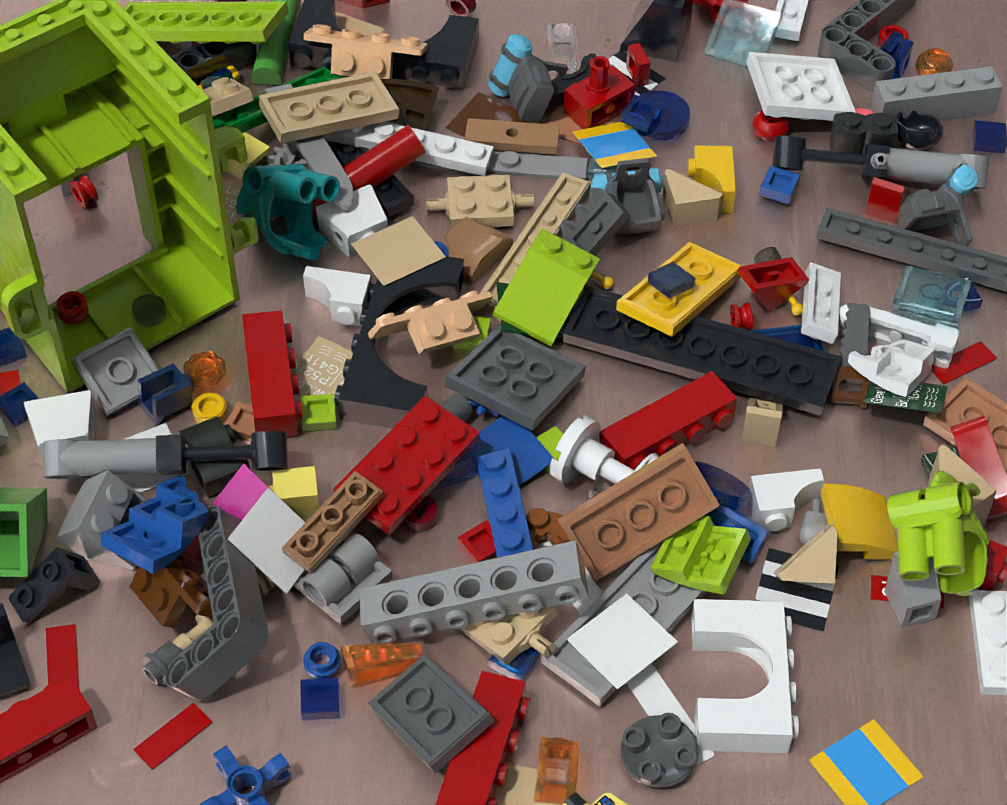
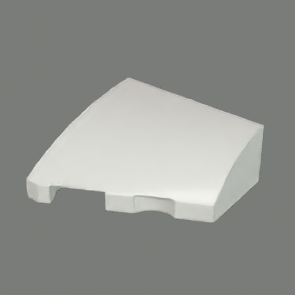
M903 339L894 341L890 345L872 347L871 355L868 356L861 355L856 351L851 352L848 357V363L871 382L892 393L907 397L931 373L935 349Z

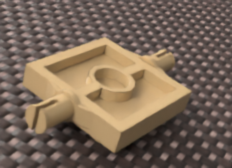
M510 175L447 178L445 198H426L427 212L446 211L450 218V229L465 217L490 227L514 226L515 207H534V194L515 195L511 189Z
M550 606L532 613L523 612L504 616L495 621L486 620L468 624L463 628H459V630L507 666L519 653L530 647H533L545 658L550 657L549 652L554 653L555 644L544 638L542 634L545 627L558 615L555 606Z

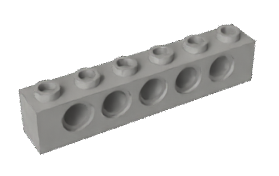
M575 540L360 588L361 627L372 645L390 644L399 639L413 636L422 637L429 635L431 632L450 628L459 629L468 624L486 620L495 621L504 616L523 612L532 613L541 608L559 604H572L577 600L589 598L584 560Z

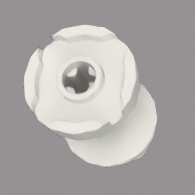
M583 415L584 419H576L559 441L556 450L561 455L558 461L552 458L550 474L553 478L564 484L570 483L580 473L596 482L605 478L616 484L657 459L659 455L656 453L648 455L636 470L629 468L614 459L615 452L612 449L598 442L601 427L599 422L587 415Z

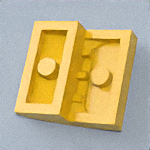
M824 483L820 493L828 525L833 526L838 531L837 551H863L864 559L892 560L894 552L898 551V543L894 528L889 519L885 496L857 486Z

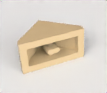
M669 168L665 171L663 196L674 226L712 221L720 217L722 193Z
M749 398L741 442L776 448L783 404Z
M826 525L774 571L775 576L782 581L835 584L838 531L833 526Z

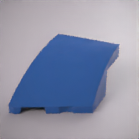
M179 475L157 484L155 498L129 508L128 522L102 532L101 546L154 574L174 561L190 545L207 521L209 511L198 500L196 492L189 491L186 486V478Z

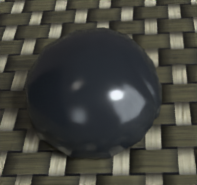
M912 111L906 118H903V114L900 112L897 114V140L906 149L927 150L937 145L941 140L943 126L939 119L930 115L918 114L916 111Z

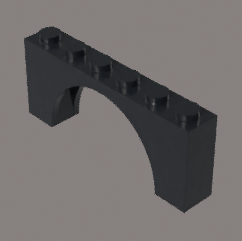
M304 0L288 42L290 65L314 69L325 67L331 70L332 44L303 40L304 33L317 24L328 25L331 27V30L341 31L336 24L335 0ZM449 15L442 29L423 42L427 43V50L423 55L418 56L394 52L392 79L465 89L479 42V19Z
M446 256V258L385 286L381 284L378 278L376 284H370L368 291L369 306L368 309L363 308L360 315V334L355 333L351 346L353 355L351 359H346L343 369V379L345 380L343 386L338 385L335 392L334 404L339 406L340 420L393 429L424 396L428 397V387L426 385L402 378L382 362L375 350L378 338L370 340L368 332L376 325L375 320L387 313H394L397 316L414 306L431 305L444 298H450L451 301L459 299L465 281L464 259Z

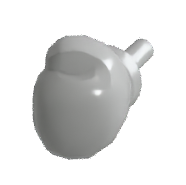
M813 499L812 511H807L804 515L799 539L803 546L828 525L826 514L821 513L820 499Z

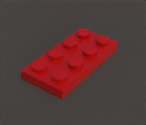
M424 396L333 490L335 492L354 471L383 491V498L364 518L390 535L480 440V432L427 396Z

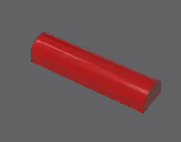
M406 125L344 166L343 169L350 179L353 191L369 184L373 188L425 154L426 151L411 127ZM315 198L312 200V210L316 216V207L327 201Z

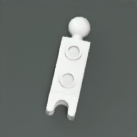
M847 304L839 308L838 325L845 329L844 321L847 320L845 314L849 310ZM869 306L868 340L890 345L894 341L904 339L935 349L932 365L945 369L949 367L960 333L958 329L937 323L935 327L920 321L911 320Z

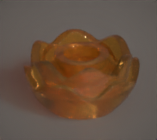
M930 48L918 56L915 68L920 75L951 72L953 62L951 56L945 50Z
M212 351L194 353L184 363V373L190 377L194 388L208 390L216 387L222 382L226 374L223 358L217 356Z

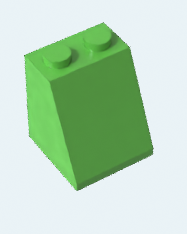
M0 487V577L30 576L48 523L47 488Z

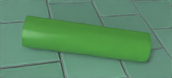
M271 0L286 1L289 13L267 41L259 44L251 75L253 84L282 85L289 58L288 42L301 9V0Z

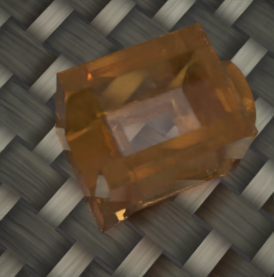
M541 737L537 756L533 801L563 805L566 799L575 793L578 778L580 741L567 740L562 737Z

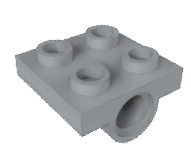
M355 533L351 537L346 536L312 574L304 570L293 587L342 625L360 608L359 589L389 582L392 579V570L379 561L378 554L371 543L363 536Z

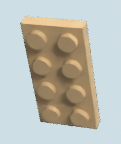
M376 72L259 95V106L280 143L293 142L309 137L398 119L399 116L398 106Z

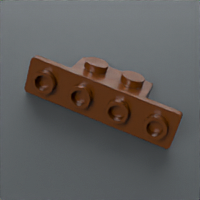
M181 555L154 574L141 567L136 571L129 587L162 626L174 628L187 604L197 615L213 618L207 588L201 583L202 578L186 566L185 559Z

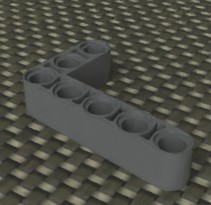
M916 0L857 1L822 29L818 57L835 59L841 74L868 91L873 92L876 81L893 79L896 62L891 55L868 41L878 34L883 27L892 23L916 3Z
M211 505L207 508L209 511L208 519L198 533L214 624L171 661L165 674V683L168 687L197 701H203L257 656L263 650L268 639V627L255 564L228 540L242 519L217 505Z

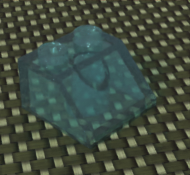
M906 265L892 303V314L935 326L937 323L959 330L972 281Z

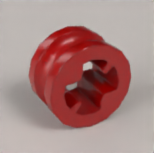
M87 176L80 177L79 182L72 181L69 183L71 193L81 207L88 206L89 201L96 202L98 200V193Z
M69 291L57 299L56 305L59 317L64 323L76 325L82 323L88 317L89 308L86 297L82 293Z
M743 303L741 307H738L737 304H731V326L749 331L753 330V314L749 303Z

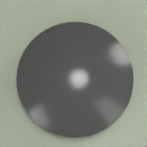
M668 712L662 715L645 717L635 722L631 727H628L622 736L621 758L628 773L640 783L651 787H669L682 782L692 773L698 760V744L693 732L681 722L680 718L674 713Z

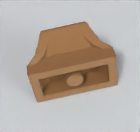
M468 217L463 218L444 235L448 247V256L464 259L465 281L471 285L508 253L513 245V238L490 226L481 225Z

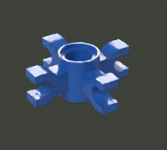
M226 745L213 753V756L218 762L216 763V768L227 780V790L217 796L208 798L200 803V805H270L266 801L265 792L292 778L291 773L288 771L290 765L282 753H279L259 770L248 765L240 766ZM245 787L254 788V790L248 794L238 793L241 789Z

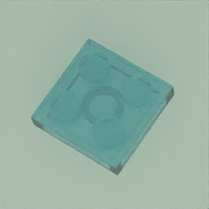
M723 0L704 54L708 57L749 69L746 63L749 52H769L782 17L779 13L740 1Z

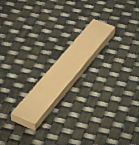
M562 172L480 293L490 291L493 296L482 309L494 312L498 305L496 282L508 284L511 282L528 249L542 228L558 237L561 235L562 221L571 220L575 214L576 205L581 204L590 192L591 182Z

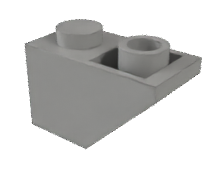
M898 551L894 552L884 592L901 628L936 619L941 603L937 573L934 572L933 557L929 558V578L919 581H908L899 578Z

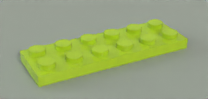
M286 1L129 2L124 7V10L155 42L171 41L173 44L184 41H197L199 44L209 42H224L226 44L251 42L252 44H260L267 41L289 13Z

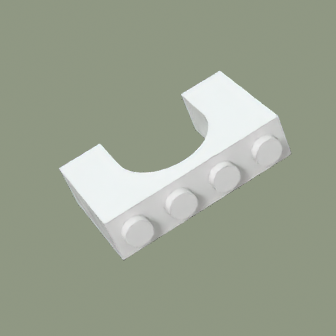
M694 599L691 616L692 651H729L744 654L755 660L763 668L768 679V685L752 697L743 699L697 698L694 720L698 750L788 753L791 740L798 738L799 722L797 715H791V705L796 703V683L789 681V671H793L794 651L792 648H787L786 639L791 638L792 621L791 616H785L784 601Z

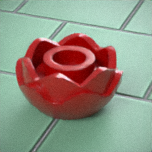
M763 110L754 116L751 124L754 127V134L766 142L775 141V136H786L787 132L790 131L788 117L774 118L766 116Z

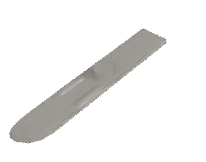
M291 84L264 89V93L268 94L292 89L293 87ZM323 135L294 141L311 171L335 176L339 180L340 192L333 202L341 209L349 210L353 202L352 184Z
M493 150L487 173L558 179L562 172L586 180L588 158ZM415 160L412 162L420 167L459 171Z

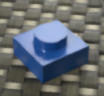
M770 166L760 186L759 195L789 204L799 184L800 174Z

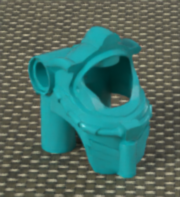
M302 164L249 166L246 168L242 178L243 186L237 197V215H243V217L248 218L253 217L256 220L257 228L263 233L268 244L277 251H280L281 255L293 254L294 256L312 261L316 260L319 256V249L326 246L328 242L325 237L314 230L312 224V200L315 198L327 202L334 201L340 192L339 180L335 176L310 171ZM283 216L287 233L283 235L274 234L270 228L269 218Z

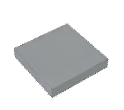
M131 327L73 357L71 360L72 365L91 391L92 396L107 418L138 402L137 380L159 370Z

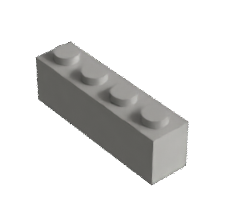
M993 66L881 80L875 82L870 109L874 113H887L897 116L900 112L903 114V118L908 117L912 111H916L918 114L933 116L939 119V121L995 114L1002 85Z

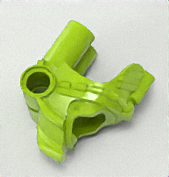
M938 471L934 474L931 484L924 489L893 494L888 497L887 511L893 528L897 529L899 578L908 581H919L929 578V558L933 557L934 572L937 573L940 592L969 596L972 595V590L980 587L984 582L988 563L987 546L990 540L976 516L973 505V496L981 493L977 485L974 483L965 485L964 482H958L950 474Z

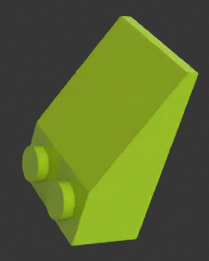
M542 228L524 256L492 316L500 320L502 319L525 331L535 339L552 346L579 301L585 286H588L600 258Z

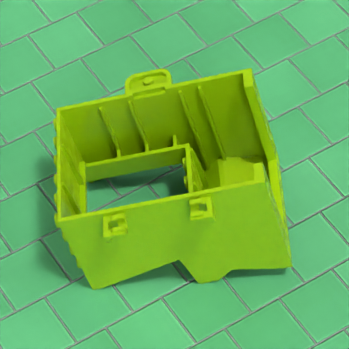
M54 0L0 25V310L6 316L8 326L19 339H24L67 393L85 385L71 363L73 357L130 327L145 349L149 350L239 301L240 294L234 254L259 241L257 223L253 217H243L229 224L221 173L228 171L227 160L234 159L239 164L247 161L245 136L233 127L226 126L214 130L210 98L116 0ZM126 152L143 236L152 245L154 250L77 289V292L82 293L86 297L89 315L82 323L76 325L66 324L59 317L56 305L57 300L49 305L47 303L43 289L46 285L24 203Z

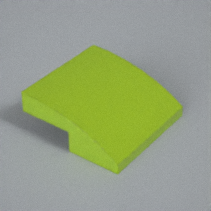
M702 516L664 540L650 569L652 573L672 582L701 591L725 595L751 537L747 529L714 526L710 516Z

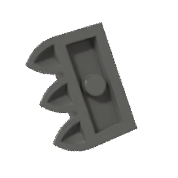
M594 187L590 188L589 192L593 208L585 204H577L575 213L579 224L570 220H563L561 229L563 237L567 242L596 256L631 215L614 195L607 193L601 188Z

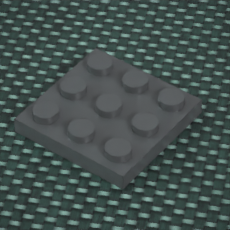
M499 324L446 376L445 387L533 431L584 377L586 366L519 333L502 331V327Z

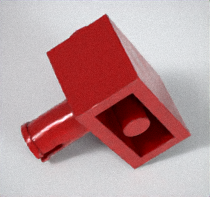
M595 56V60L593 58L590 60V76L565 89L564 112L582 129L597 127L633 108L635 84L613 64L610 65L606 57Z

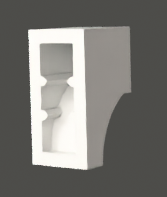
M306 266L303 275L305 297L315 299L328 307L331 313V322L360 326L362 309H368L369 306L368 291L371 284V275Z
M821 468L751 476L747 497L753 520L770 531L790 528L794 512L798 508L812 502L813 499H820V491L824 482Z

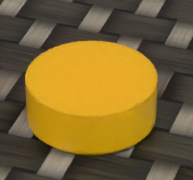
M216 393L202 394L192 404L193 417L198 424L217 416L221 422H224L228 414L225 399Z

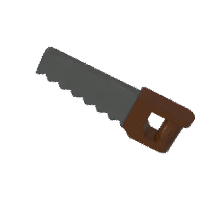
M847 303L849 310L845 314L847 320L844 321L845 329L842 331L844 338L841 339L842 347L839 349L842 359L832 386L831 403L860 405V408L866 409L867 403H864L868 391V379L848 363V357L854 351L868 356L870 308L866 304ZM843 383L861 384V391L839 390V386Z

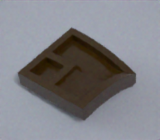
M380 79L399 108L398 119L385 122L402 126L409 125L411 128L426 131L439 87L409 80Z

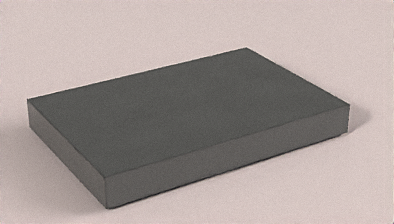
M426 653L368 703L372 710L435 774L494 722L491 715Z

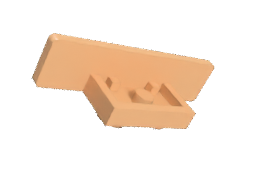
M321 24L313 25V28H309L304 33L303 40L332 44L330 74L345 76L376 72L380 79H392L394 52L421 56L427 50V43L419 42L420 39L417 37L404 36L401 39L390 38L389 34L382 32L372 33V36L363 35L357 29L346 28L342 29L341 32L331 30L330 26Z
M471 291L462 295L457 300L451 301L450 298H444L435 302L431 307L424 309L422 305H418L406 310L401 315L395 316L394 313H387L375 320L376 325L368 332L370 340L408 330L419 354L475 339L480 334L471 312L482 309L493 296L490 291L480 294L477 291Z

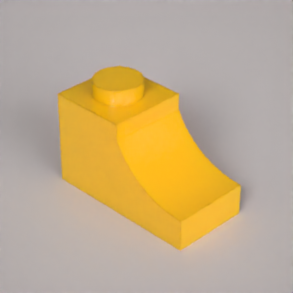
M695 145L693 158H688L687 177H693L694 181L722 193L721 213H733L736 189L732 146Z

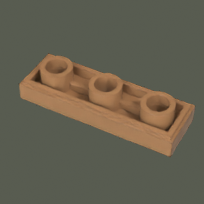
M468 118L464 140L493 146V150L557 155L560 125Z
M354 471L282 547L283 553L312 574L383 498V491ZM332 518H336V519H337V520H335V521H328V520H330V519H332Z

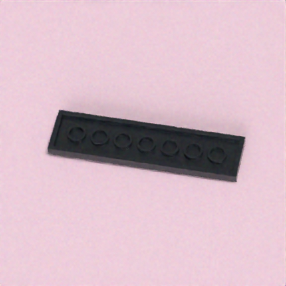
M587 285L563 332V342L695 380L713 371L730 390L821 416L842 356L699 316L693 318L671 337L617 311V300L623 295Z

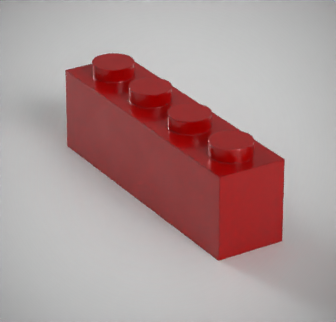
M282 310L242 314L255 432L282 431L287 433V437L298 436L297 422L303 421L301 400L294 401L293 396L300 393L298 375H291L290 369L296 368L294 348L287 349V344L293 343L291 323L284 324Z
M711 371L600 431L599 443L615 452V460L636 470L640 463L650 454L656 453L660 457L681 443L685 446L689 443H697L709 432L729 425L735 416L737 397Z
M481 671L472 698L491 715L494 722L450 760L435 805H498V799L494 798L497 786L504 787L509 772V765L505 764L508 752L512 754L516 752L520 738V731L516 730L519 719L526 720L530 708L531 698L526 697L525 681Z
M71 676L61 681L50 683L43 691L27 700L14 703L7 711L0 714V783L98 728L91 707Z

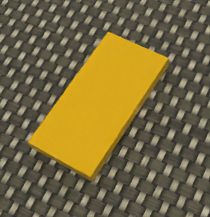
M688 242L617 300L616 310L673 337L741 278L737 270L742 265Z

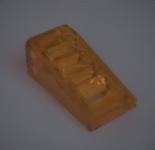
M420 643L362 644L341 647L343 667L350 688L353 689L400 676L422 656Z

